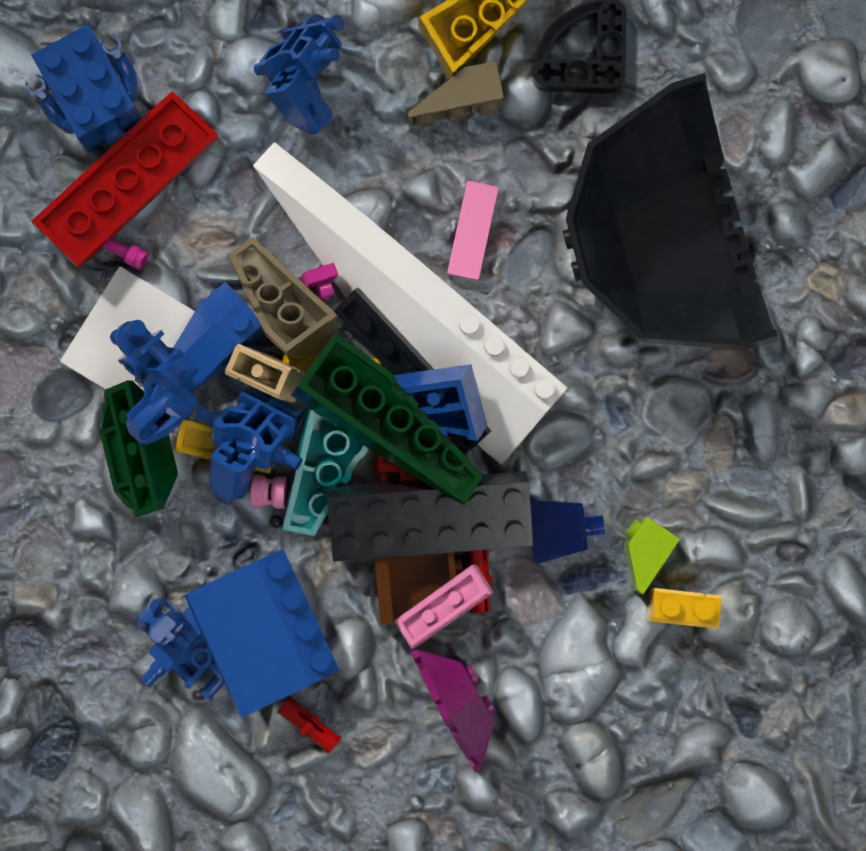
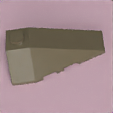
M254 237L228 254L229 260L265 335L287 356H314L325 347L334 333L338 335L337 314Z

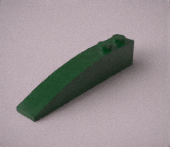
M334 333L291 393V396L380 457L437 491L465 505L483 478L480 472L455 444H451L440 432L441 428L424 414L418 407V402L411 395L408 396L396 382L398 380L390 371Z

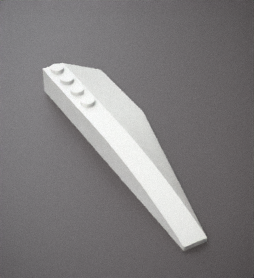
M274 142L253 167L276 200H278L323 266L331 263L335 264L339 275L334 280V283L344 297L347 298L354 289L359 287L434 369L472 364L487 426L491 430L477 445L497 463L502 465L564 394L567 387L408 250Z

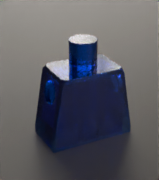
M530 500L534 564L588 550L587 536L605 535L603 515L584 517L582 503Z

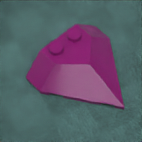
M418 648L412 650L410 653L420 670L419 672L434 703L440 711L445 725L451 730L452 736L465 757L469 760L475 772L481 770L494 726L491 715L496 710L487 694L480 697L475 687L480 681L472 666L469 665L465 668L459 660Z

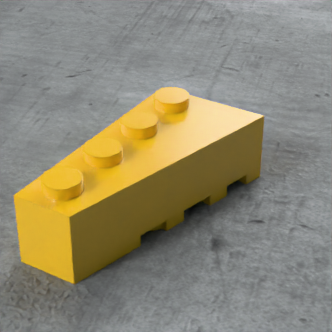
M447 0L421 15L418 27L450 79L462 70L531 0Z

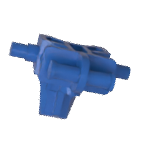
M319 14L311 15L304 22L298 23L296 27L284 29L281 33L284 41L269 47L259 63L254 65L256 75H266L271 81L265 93L289 124L310 135L322 132V128L331 122L332 110L321 97L316 76L328 67L332 61L339 59L338 49L342 43L333 32V30L341 31L344 28V19L339 14L326 19Z
M133 320L123 323L118 329L112 331L110 340L124 354L118 359V362L123 364L125 369L135 376L134 381L144 388V397L127 413L128 420L126 421V426L130 435L137 439L140 444L147 445L169 435L199 405L198 400L185 387V384L198 372V368L181 349L167 347L160 339L165 334L162 330L151 334L144 322Z
M253 388L250 394L241 392L238 396L237 407L227 406L221 414L212 412L204 407L199 408L196 413V419L206 423L208 427L213 429L212 443L218 446L212 454L209 474L210 487L218 501L230 505L235 499H243L250 487L255 467L267 470L276 462L282 465L285 464L295 470L300 467L303 459L291 453L289 449L283 447L285 441L291 443L294 440L296 427L304 414L303 410H297L283 403L284 400L272 397L256 388Z
M169 599L152 600L136 618L137 627H140L152 642H156L150 648V655L155 661L150 665V669L141 677V680L151 687L160 676L162 677L167 671L172 670L186 683L184 686L190 689L210 669L216 675L199 692L207 700L212 701L215 694L223 687L224 682L190 607L188 606L183 612Z

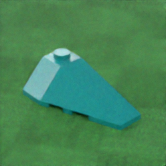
M306 406L295 454L303 460L297 470H292L282 530L314 536L328 515V486L347 484L352 477L351 473L361 458H364L369 449Z

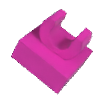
M331 263L305 271L299 280L310 290H313V293L320 300L325 302L330 300V296L334 295L331 284L339 274L335 264Z

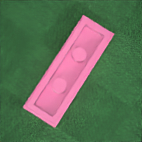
M467 180L447 271L448 276L479 281L499 187Z
M471 565L394 621L411 649H413L494 592L477 565Z

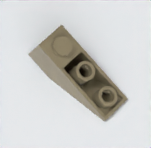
M496 61L468 66L460 70L408 112L409 127L416 125L417 128H427L433 126L435 121L448 119L449 122H457L465 119L469 114L479 113L485 116L496 113L499 108L503 107L504 101Z

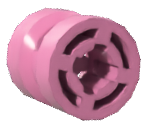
M253 475L251 507L262 508L265 505H272L275 509H285L287 501V476H276L274 479H266L264 475Z

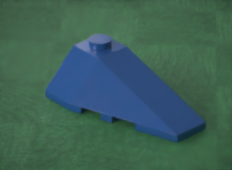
M226 282L199 304L173 347L181 349L198 368V372L185 384V387L192 394L228 365L237 344L249 347L264 334L257 316Z

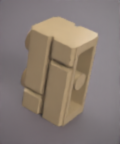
M241 344L235 346L225 370V374L240 380L275 398L295 403L296 399L291 396V393L306 373L259 350Z

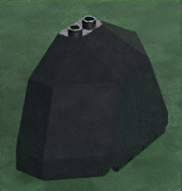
M705 73L669 84L587 143L566 216L568 229L562 230L567 249L573 248L576 261L571 262L576 282L582 280V284L643 343L745 350L775 342L778 335L776 329H773L760 285L755 282L757 276L752 258L738 260L739 255L750 251L743 227L733 229L729 227V225L741 221L735 197L721 198L722 194L732 191V186L727 169H721L725 159L709 98Z

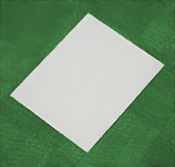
M119 266L60 362L104 389L127 380L134 381L135 376L129 373L123 364L118 362V359L124 354L117 345L111 342L110 334L112 331L118 329L120 325L127 321L141 320L151 334L162 330L165 334L160 339L167 347L173 348L195 311Z

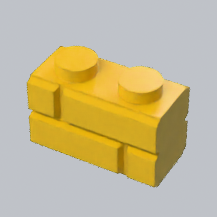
M650 588L647 621L719 629L721 595Z

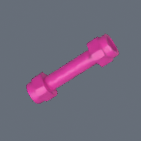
M111 239L103 247V249L123 258L125 264L138 270L145 266L149 253L135 245L128 247L114 239Z

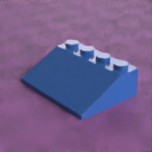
M284 549L254 561L184 595L240 718L340 671Z

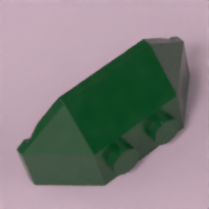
M127 380L105 389L103 397L105 402L101 411L99 432L113 491L123 504L131 509L134 517H141L164 509L178 476V470L169 435L150 444L142 445L129 434L126 426V421L128 420L127 413L144 397V391L133 380Z

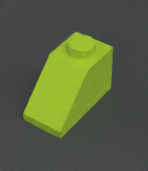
M648 517L642 518L640 522L635 519L625 533V536L629 538L624 546L633 591L638 594L645 593L680 540Z

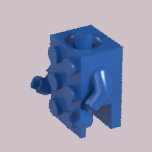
M89 24L31 54L42 76L36 74L42 85L39 89L34 90L25 81L27 91L31 95L38 97L37 103L48 120L65 133H74L88 153L105 143H116L125 135L124 133L128 132L142 119L133 102L138 97L137 73L126 53L121 52L122 44L120 38L112 33L117 41V46L109 49L105 46L103 39L100 43ZM107 54H110V55L113 56L112 59H111V61H110L109 57L107 56ZM45 81H46L47 85L49 86V88H50L52 94H51L50 92H46V91H45V89H46Z

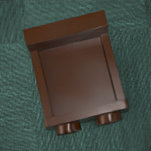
M454 552L374 558L381 624L394 623V620L462 573L461 556H454Z

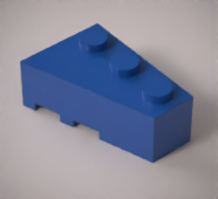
M472 364L394 375L400 387L408 396L411 395L418 402V407L430 420H433L441 428L440 432L443 435L447 436L448 433L467 436L468 440L478 441L487 426V421Z

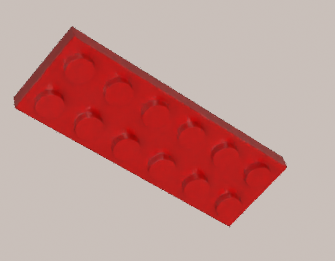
M171 91L31 222L80 269L219 139L218 134L176 93Z

